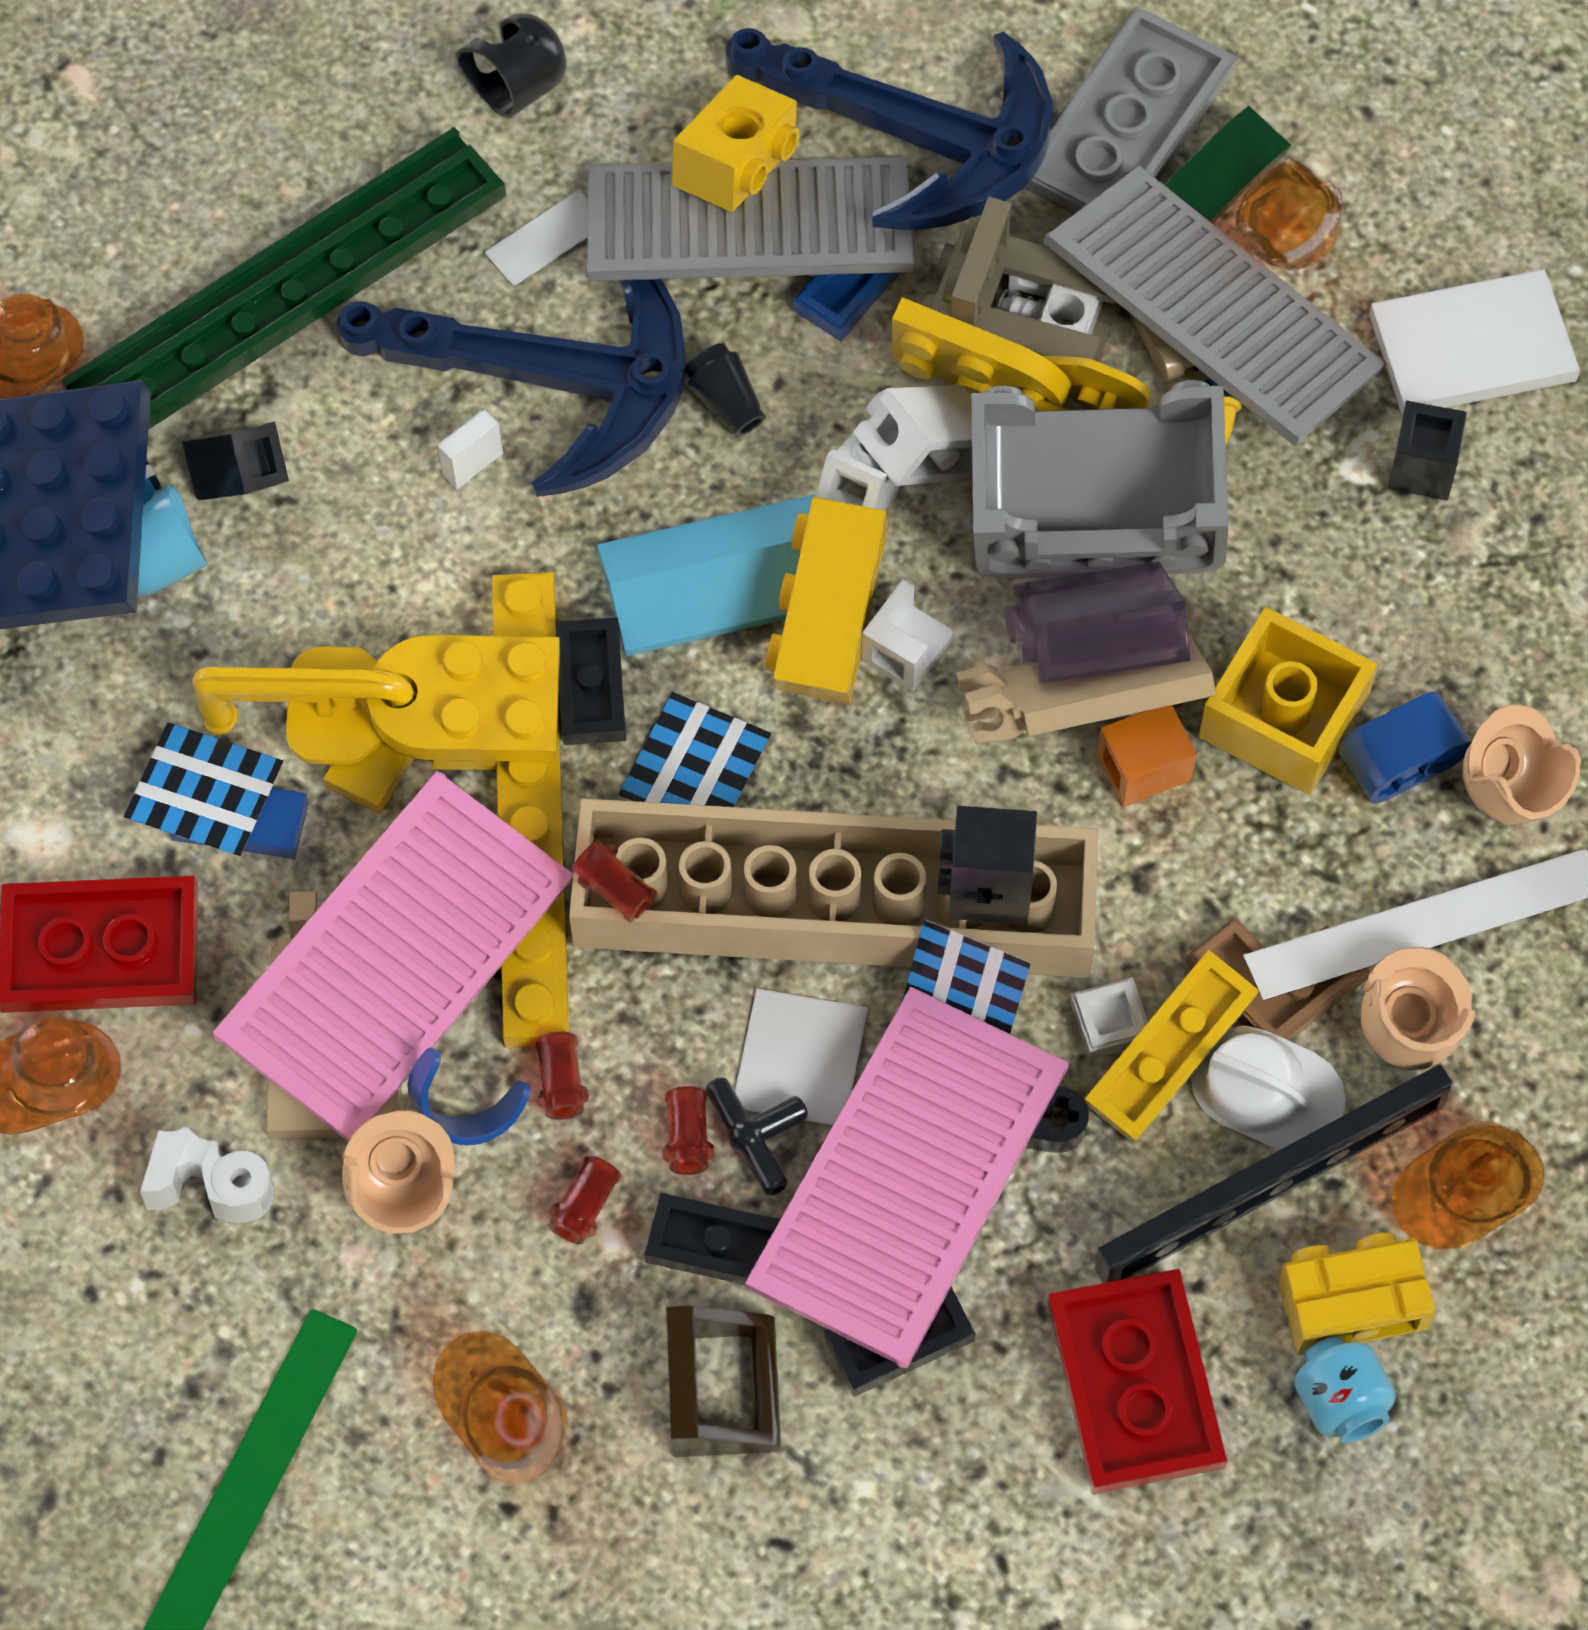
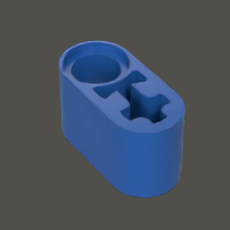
M1429 692L1356 728L1340 742L1337 752L1370 802L1377 804L1387 801L1455 766L1464 759L1466 750L1472 741L1438 692Z

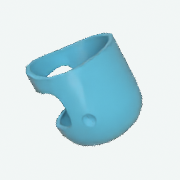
M167 484L153 492L152 499L144 504L138 582V595L140 596L160 592L208 565L193 534L181 496L172 484Z

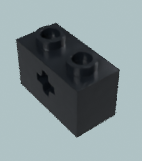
M957 806L955 830L942 829L937 895L950 896L949 919L1028 925L1034 873L1037 811Z

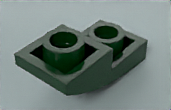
M1248 105L1210 138L1164 186L1214 224L1247 188L1252 190L1292 148V145Z

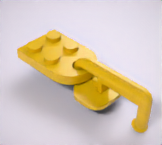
M903 297L892 318V359L899 361V367L914 377L931 380L935 376L955 385H962L970 396L971 393H985L989 388L996 386L1016 387L1022 391V395H1026L1033 400L1035 411H1069L1062 408L1067 396L1077 404L1090 410L1148 408L1151 392L1143 382L1125 372L1084 357L1042 356L1015 342ZM1224 397L1226 445L1234 426L1236 412L1241 409L1240 401L1231 397Z
M423 635L409 638L394 645L378 661L362 648L321 646L302 652L294 660L291 668L207 667L195 672L193 678L194 691L199 711L203 717V725L213 735L228 733L238 721V709L229 701L288 702L286 723L288 746L297 758L311 764H356L383 742L403 755L423 760L556 762L559 637Z

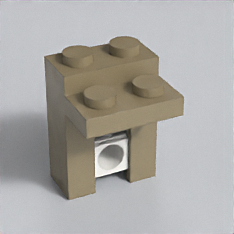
M988 196L981 218L970 217L968 224L963 223L956 244L946 243L944 245L936 277L942 279L937 294L930 292L926 294L922 305L1015 342L1042 356L1084 357L1100 362L1119 304L1048 246L1009 236L1012 203ZM1068 319L1075 322V324L1062 325L1055 321Z

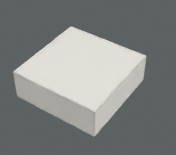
M486 410L477 413L439 443L438 449L443 476L456 489H459L503 454L499 423Z
M1133 977L1074 992L1070 995V1005L1089 1060L1125 1051L1148 1023Z

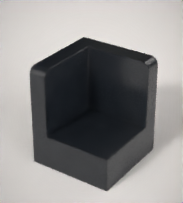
M1406 400L1388 488L1448 501L1458 465L1467 412Z
M275 421L228 428L182 441L194 494L199 501L245 495L289 481Z

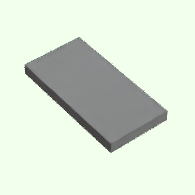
M1136 6L1052 124L1047 154L1037 173L1024 189L1075 214L1138 166H1141L1159 181L1235 71L1238 57Z

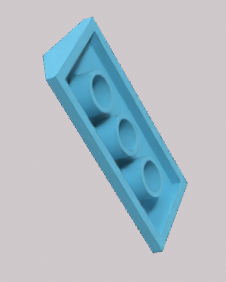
M816 494L597 544V551L615 618L618 617L619 633L626 657L786 620L787 611L779 610L778 606L785 573L796 574L800 551L792 550L795 522L798 513L809 514L812 496L815 497Z

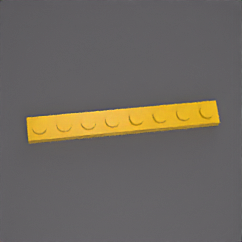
M554 572L492 575L493 636L556 637ZM558 694L556 762L497 761L498 817L564 866ZM565 890L502 964L503 1039L505 1048L570 1044Z

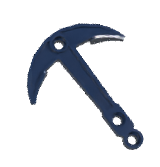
M744 28L738 30L726 45V69L732 78L737 74L750 81L759 82L760 85L794 99L797 103L816 110L828 109L963 164L949 180L946 173L938 171L913 191L890 204L872 211L873 227L895 230H923L946 227L968 220L970 217L980 216L988 196L1007 201L1024 189L1037 173L1047 154L1053 102L1044 72L1034 57L1019 42L1004 31L994 34V45L1000 59L1004 79L1003 107L996 118H988L844 70L837 62L818 56L809 48L793 47L788 44L772 45L765 35L757 29Z
M662 279L618 280L623 291L629 324H632L631 341L625 347L463 325L451 317L394 308L383 313L375 305L364 301L350 303L343 309L337 319V330L342 346L346 351L356 356H369L379 352L389 362L440 371L457 368L612 401L599 430L597 425L588 424L569 450L545 473L531 482L536 497L563 494L586 488L609 478L646 452L674 415L683 392L686 376V356L681 315ZM362 320H369V322L364 326H352L356 322ZM416 331H427L420 337L409 336ZM651 371L662 372L656 378H645L642 376Z

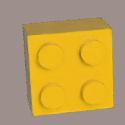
M1265 606L1215 687L1216 696H1211L1207 700L1199 738L1311 796L1337 752L1338 745L1346 737L1368 700L1378 663Z

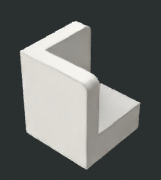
M903 579L862 632L861 661L914 692L952 641V630L913 606L914 585Z

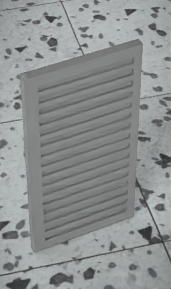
M907 156L781 160L767 175L760 191L755 195L750 194L733 213L672 186L673 163L588 165V262L585 269L588 281L914 272L917 265L913 255L912 230L873 227L872 211L890 204L909 193Z
M1141 166L1136 167L1053 231L1045 235L1043 242L1219 386H1224V390L1240 401V403L1293 446L1301 444L1306 436L1380 374L1387 364Z

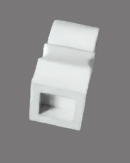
M184 1126L177 1131L158 1130L140 1190L147 1211L165 1210L179 1203L182 1185L191 1177L201 1178L204 1181L214 1217L236 1224L247 1223L261 1218L269 1211L274 1201L275 1190L267 1163L259 1155L250 1151H235L222 1157L217 1141L201 1138L188 1127Z

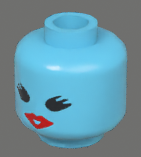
M1334 1336L1316 1343L1306 1351L1305 1357L1308 1362L1298 1371L1294 1384L1316 1430L1321 1435L1339 1437L1342 1443H1352L1373 1435L1389 1422L1388 1411L1395 1402V1391L1374 1349L1369 1344L1358 1341L1344 1343L1341 1337Z

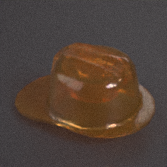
M17 293L0 300V399L29 395L73 368L83 353L84 334L78 320L67 309L54 304L52 299H43L34 294Z
M63 1018L42 1019L27 1026L21 1033L2 1039L0 1041V1133L12 1135L31 1132L68 1118L83 1115L100 1107L114 1093L121 1076L120 1054L112 1039L94 1025Z
M1474 1121L1459 1126L1447 1138L1415 1158L1399 1174L1392 1191L1393 1213L1401 1229L1411 1238H1415L1417 1243L1435 1249L1461 1248L1483 1238L1508 1220L1524 1212L1537 1201L1544 1185V1164L1536 1148L1523 1137L1517 1128L1510 1130L1508 1127L1493 1121Z
M486 1330L466 1332L446 1345L436 1360L432 1383L435 1402L448 1425L471 1452L477 1463L492 1478L507 1484L531 1482L544 1474L558 1454L564 1449L562 1441L568 1426L567 1407L560 1391L549 1380L543 1378L523 1352L505 1336Z

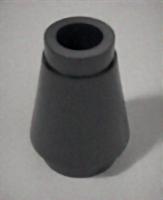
M718 343L708 347L697 354L686 365L685 372L690 378L688 387L731 429L736 437L750 433L766 419L739 353L736 351L730 352L725 343Z

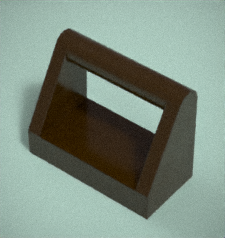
M702 1306L666 1307L670 1429L673 1457L771 1453L781 1450L775 1317L767 1314ZM749 1336L753 1430L700 1425L696 1338Z

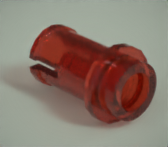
M595 841L581 853L572 867V870L579 875L577 883L582 888L591 886L618 910L627 922L631 923L649 908L656 898L658 891L645 883L616 857L618 849L614 845L610 844L605 847L600 841Z
M570 1032L547 1033L540 1036L538 1041L535 1042L542 1090L537 1094V1104L545 1109V1116L553 1120H567L580 1116L584 1112V1104L589 1099V1090L581 1085L577 1053L578 1040L576 1035Z
M694 1086L673 1088L665 1094V1102H667L668 1143L662 1148V1156L669 1163L670 1171L675 1174H700L709 1168V1161L715 1156L714 1145L707 1141V1094H705L704 1089Z
M584 1156L581 1167L561 1203L555 1202L549 1209V1214L552 1217L548 1224L550 1230L560 1238L578 1245L583 1244L586 1237H594L598 1230L595 1220L615 1184H618L622 1177L618 1169L596 1156Z

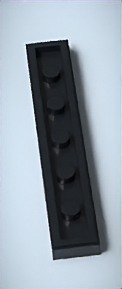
M1438 1064L1098 1247L1094 1266L1096 1273L1102 1283L1131 1278L1443 1109L1451 1090L1452 1080L1442 1065Z

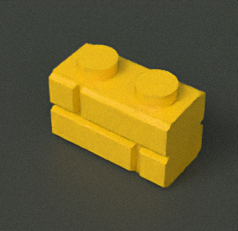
M1386 1232L1360 1239L1356 1242L1357 1249L1331 1254L1329 1246L1316 1245L1294 1252L1291 1255V1262L1283 1263L1278 1281L1297 1355L1305 1354L1316 1343L1334 1336L1341 1337L1344 1343L1357 1341L1364 1343L1428 1330L1435 1316V1305L1428 1280L1425 1278V1269L1417 1240L1410 1238L1396 1241L1395 1234Z

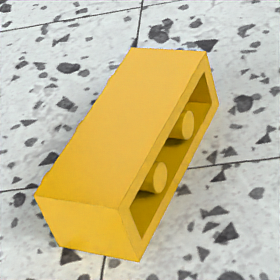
M812 496L809 514L798 513L792 537V550L800 551L796 574L785 573L779 597L778 608L779 610L787 611L783 634L773 633L771 636L765 670L774 672L773 680L777 690L851 705L862 654V632L868 626L889 528L887 511Z

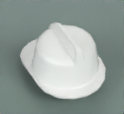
M1248 1026L1230 1028L1191 1075L1194 1097L1206 1115L1225 1127L1276 1149H1282L1342 1117L1345 1109L1346 1099L1342 1080L1329 1062L1315 1052L1263 1029Z

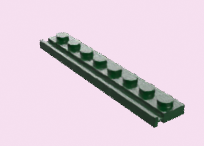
M453 127L61 379L63 389L66 391L142 380L151 392L149 429H151L507 197L505 183L478 152L461 139L460 132Z

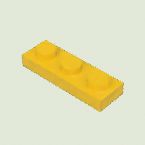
M1208 949L1084 1100L1087 1106L1130 1142L1135 1144L1256 998L1260 990Z

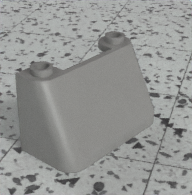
M1187 380L1176 383L1171 391L1162 395L1160 408L1035 411L1033 400L1026 395H1022L1020 389L1012 386H996L989 388L985 393H971L973 536L976 568L979 573L994 578L1195 574L1213 571L1224 565L1226 562L1228 539L1224 386H1209L1203 381Z

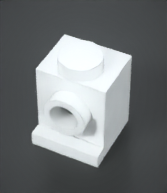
M852 433L837 451L832 449L827 454L815 497L885 510L897 497L900 486L893 484L855 434ZM850 481L867 489L865 499L862 500L842 491V489Z

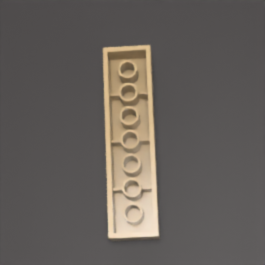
M581 798L569 914L573 947L911 967L923 920L926 919L1031 962L1028 975L1089 978L1094 951L1099 829L1036 825L1034 873L1028 925L949 919L950 896L937 895L942 829L955 830L956 820Z

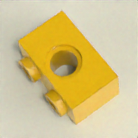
M736 74L673 140L672 186L733 213L750 194L755 195L760 191L767 175L781 160L787 161L793 155L800 137V131L796 128L797 101Z

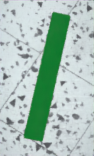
M315 1309L308 1313L143 1630L204 1629L357 1334L355 1327Z

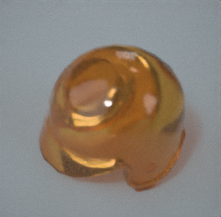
M1288 159L1269 167L1254 180L1243 195L1236 210L1235 224L1243 234L1251 251L1270 266L1290 271L1309 268L1323 260L1334 248L1341 230L1342 192L1334 183L1318 178L1309 167L1299 161Z

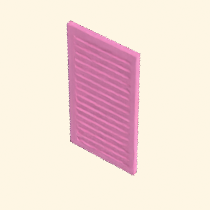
M436 771L212 1032L213 1039L218 1043H222L349 1141L353 1133L363 1123L376 1116L407 1080L412 1068L423 1052L437 1044L572 882L573 873L447 779L445 774Z
M910 987L749 1275L745 1288L895 1362L899 1367L907 1369L1064 1077L1069 1062Z

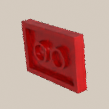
M195 875L1 884V1013L196 1005L198 883Z
M1180 1268L1048 1294L1047 1303L1092 1495L1226 1468L1228 1461Z

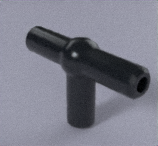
M719 1077L707 1084L705 1093L728 1130L730 1146L736 1152L742 1154L766 1195L773 1196L782 1192L786 1188L788 1180L765 1141L806 1120L808 1110L800 1097L793 1096L750 1118L728 1079Z

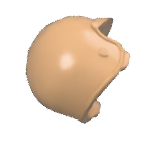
M1511 704L1494 711L1479 726L1472 743L1466 750L1462 776L1465 789L1474 805L1486 816L1507 825H1523L1549 817L1566 804L1576 789L1580 777L1581 758L1578 750L1570 744L1557 745L1549 722L1539 711L1530 706Z
M1401 948L1386 955L1376 964L1368 977L1367 983L1363 986L1365 994L1361 1004V1027L1365 1040L1378 1057L1396 1068L1423 1070L1443 1062L1456 1050L1462 1039L1465 1038L1474 1020L1475 1011L1472 1010L1471 991L1461 969L1444 954L1430 948Z
M396 1110L374 1116L353 1133L345 1148V1152L342 1153V1160H344L342 1183L350 1207L364 1222L372 1228L390 1234L413 1233L432 1224L442 1215L452 1192L455 1155L449 1135L440 1124L421 1113Z

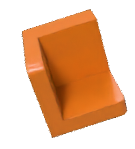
M1172 705L1143 711L1100 728L1097 757L1122 807L1172 789L1192 779L1197 753Z

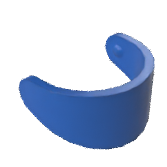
M431 1047L427 1048L416 1061L409 1074L407 1083L408 1096L418 1113L440 1124L449 1135L451 1142L459 1145H478L491 1141L503 1134L516 1122L524 1110L530 1095L529 1084L519 1080L512 1085L498 1103L484 1111L467 1116H446L430 1110L428 1104L429 1088L440 1065V1051Z

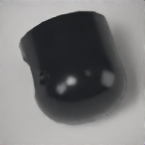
M527 13L513 14L500 23L502 43L491 44L483 39L475 38L455 53V61L478 95L497 114L506 118L513 117L547 94L565 76L567 58L559 36L547 22L536 15ZM473 52L486 57L496 69L489 73L480 71L476 65Z

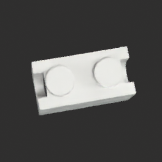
M962 385L887 388L878 393L869 402L867 412L872 418L869 421H861L853 431L895 486L965 481L972 477L971 396Z

